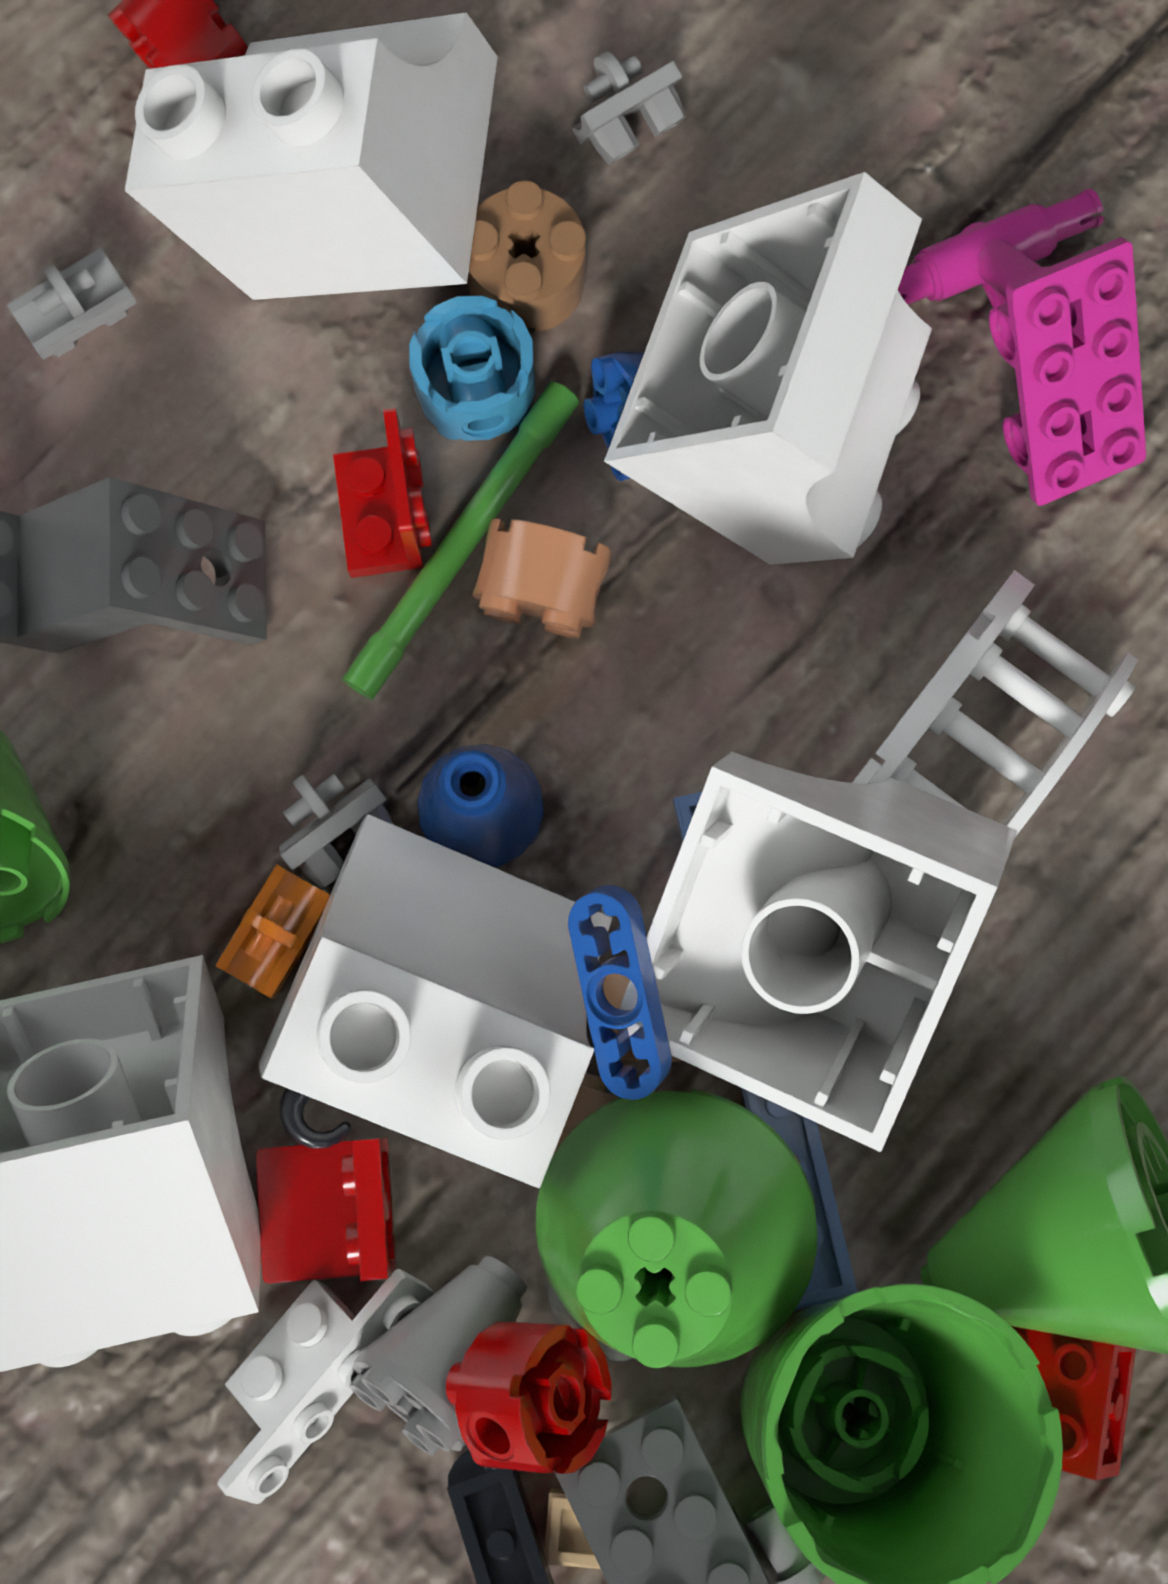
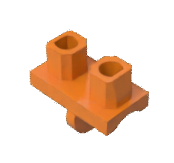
M276 864L215 966L275 1000L312 938L330 894Z

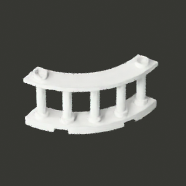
M1014 570L877 750L876 754L884 759L885 762L881 765L871 758L852 783L872 784L893 778L965 808L915 771L914 767L917 763L907 757L927 729H930L936 735L943 731L1025 792L1001 823L1016 829L1017 835L1069 767L1104 715L1107 714L1113 717L1131 696L1136 687L1127 679L1137 664L1138 659L1127 653L1109 675L1028 617L1031 610L1025 607L1022 602L1035 584ZM997 636H1001L1006 641L1013 637L1090 693L1091 696L1081 713L1076 712L1002 658L1000 654L1003 649L993 643ZM969 674L978 681L984 676L1065 736L1042 770H1039L959 711L962 704L952 696Z

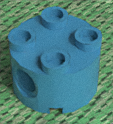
M457 296L434 306L424 316L425 323L419 328L417 335L414 331L409 343L411 376L416 397L426 418L436 426L437 431L443 437L450 440H490L519 426L530 411V405L535 395L533 340L523 319L513 310H511L510 314L506 309L498 307L496 300L485 296Z

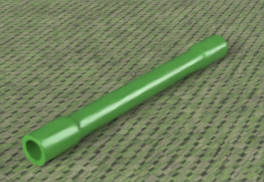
M550 381L521 422L517 435L381 629L370 637L342 677V681L354 691L369 700L375 698L403 658L404 650L487 532L492 519H496L539 455L552 444L579 405V400L572 391L554 381Z

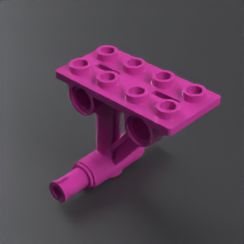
M1090 188L1046 208L1040 204H1029L989 222L972 223L964 228L960 234L919 251V254L915 256L914 263L905 267L898 287L900 295L908 305L926 297L930 301L940 302L980 284L984 288L993 306L989 313V327L994 344L1005 361L1015 368L1020 412L1004 418V440L1013 460L1028 475L1030 498L1038 506H1043L1141 464L1146 459L1132 243L1120 237L1050 267H1041L1035 262L1051 255L1052 251L1056 248L1057 242L1090 228H1097L1103 224L1104 216L1101 214L1092 216L1093 214L1103 212V206L1097 193Z

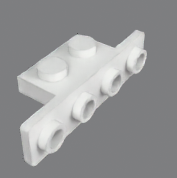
M397 1269L384 1282L358 1315L355 1316L328 1285L316 1279L312 1280L225 1383L226 1387L261 1429L218 1480L217 1485L225 1495L253 1504H259L284 1484L288 1477L289 1469L312 1442L321 1438L329 1430L333 1423L334 1415L353 1394L349 1386L358 1375L353 1368L355 1359L362 1350L434 1294L426 1283L401 1269Z

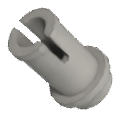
M772 1502L747 1519V1527L749 1530H752L779 1575L775 1580V1584H819L826 1575L819 1571L792 1541L781 1523Z

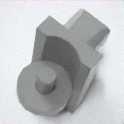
M608 51L595 57L594 68L597 78L583 85V89L591 102L605 94L609 99L582 114L580 117L581 122L575 125L572 131L580 145L591 140L597 152L608 165H611L627 156L639 146L625 118L640 110L654 137L660 136L677 126L686 115L674 88L682 78L675 62L672 61L630 86L628 80L642 73L641 64L635 56L622 63H619L614 55Z
M99 248L60 273L54 264L46 268L43 272L48 280L8 303L7 307L37 353L45 360L51 355L59 358L74 349L79 338L102 324L111 326L128 316V308L137 304L102 248Z
M335 774L316 788H313L303 775L292 782L302 795V798L283 811V814L293 827L313 813L318 817L280 844L278 848L281 851L280 855L292 870L299 866L304 874L322 889L338 878L345 862L330 843L332 840L350 827L357 834L361 822L367 814L393 824L388 812L382 805L387 799L370 778L330 808L326 806V803L345 790Z

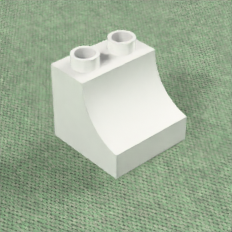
M466 12L249 43L245 56L146 69L143 87L135 106L136 128L125 191L252 300L467 284L498 56Z
M866 172L689 232L604 462L770 565L854 558L857 547L870 536L879 520L882 499L877 488L894 438L911 420L920 399V387L915 377L932 328L908 306L900 295L898 287L922 218Z
M734 752L729 753L714 764L710 770L647 935V943L671 1055L881 1152L998 888L1017 830L893 778L872 784L840 782L793 772ZM631 980L619 1008L620 1010L634 1009L637 1004V990ZM641 1022L627 1027L629 1036L643 1026Z
M367 814L361 822L258 1064L261 1077L540 1189L595 1050L590 1046L587 1039V1014L568 929L569 913L575 902ZM597 912L591 916L594 927H605L608 932L612 917Z
M203 955L0 1000V1372L38 1363L48 1367L69 1366L88 1358L98 1349L171 1332L184 1336L202 1335L220 1328L232 1318L259 1312L261 1249L259 1209L248 1175L233 1106L226 1056L224 1016Z

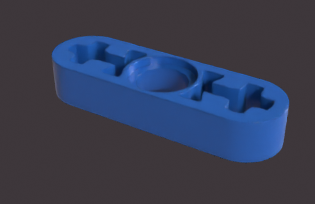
M604 885L595 888L575 902L569 913L568 929L600 1077L605 1086L615 1095L624 1099L637 1100L651 1094L667 1077L671 1069L672 1056L641 908L634 896L627 890L614 885ZM601 906L606 916H617L620 922V926L612 931L609 936L605 927H594L591 916L600 911ZM609 949L612 950V955L618 954L623 950H626L628 956H616L604 963H600L598 957ZM621 974L632 981L638 995L637 1004L634 1009L620 1010L608 1002L603 991V983L607 975ZM641 1022L643 1026L629 1036L627 1027ZM613 1029H623V1030H621V1031L615 1033ZM631 1045L634 1056L637 1059H647L650 1065L640 1077H638L634 1066H623L621 1058L631 1049Z

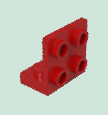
M396 408L383 409L387 447L333 454L347 570L351 578L423 568L421 547L432 546L427 509L424 507L421 488H424L419 450L416 448L413 427L401 428Z
M388 1137L341 1141L328 1148L311 1149L303 1145L261 1148L256 1152L262 1279L265 1283L360 1276V1281L388 1279L392 1276V1273L397 1270Z
M1011 1326L1019 1333L1038 1359L1040 1364L1036 1366L1045 1383L1051 1406L1058 1409L1063 1444L1061 1471L1095 1481L1119 1475L1136 1349Z

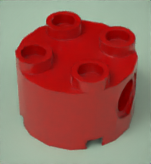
M122 0L107 14L113 24L129 41L128 44L149 69L245 56L248 46L231 23L226 25L217 12L219 7L213 0Z
M496 1322L476 1336L464 1354L463 1361L457 1362L451 1367L446 1379L447 1398L455 1406L461 1437L469 1448L472 1459L476 1464L484 1467L537 1473L567 1474L575 1473L593 1458L604 1439L609 1421L608 1419H598L600 1400L611 1401L612 1381L606 1355L593 1335L583 1328L570 1327L571 1325Z

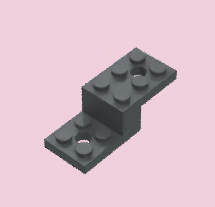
M676 1395L606 1431L604 1439L593 1458L575 1473H555L608 1584H771L734 1507H731ZM643 1476L658 1479L667 1490L663 1506L657 1512L648 1515L639 1514L634 1511L626 1500V1492L629 1485L637 1478Z

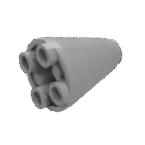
M485 1256L478 1266L470 1265L362 1350L353 1365L358 1375L349 1387L363 1402L373 1409L381 1412L387 1405L394 1413L405 1420L407 1423L402 1429L403 1434L425 1453L434 1456L439 1448L445 1452H450V1450L461 1451L465 1446V1442L461 1437L455 1406L450 1403L446 1394L448 1372L455 1363L463 1361L464 1354L481 1331L496 1322L517 1321L523 1306L520 1299L527 1290L526 1284L506 1264L491 1256Z

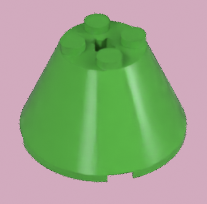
M692 1089L691 1093L676 1091L652 1092L641 1099L629 1100L619 1097L602 1105L577 1124L562 1141L550 1161L538 1194L536 1206L537 1246L546 1276L556 1296L570 1315L596 1339L626 1356L637 1359L647 1367H699L727 1361L754 1349L778 1331L792 1315L808 1287L814 1269L817 1252L816 1206L806 1174L798 1159L786 1142L760 1117L733 1101L709 1092Z

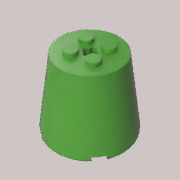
M912 1283L889 1284L873 1287L804 1309L791 1315L778 1331L759 1345L748 1365L743 1380L740 1416L744 1439L778 1517L790 1538L803 1555L836 1584L998 1583L1022 1562L1045 1528L1059 1489L1062 1470L1063 1444L1059 1413L1057 1408L1051 1406L1045 1383L1036 1366L1040 1364L1038 1359L1019 1333L1002 1317L976 1300L952 1290ZM847 1403L857 1409V1415L852 1423L847 1422L841 1417Z

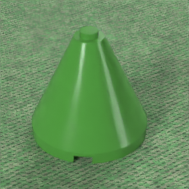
M1119 1076L1093 1085L928 1250L927 1264L921 1266L923 1285L952 1290L970 1297L991 1309L1010 1326L1168 1354V1141L1150 1107L1135 1085L1125 1076Z

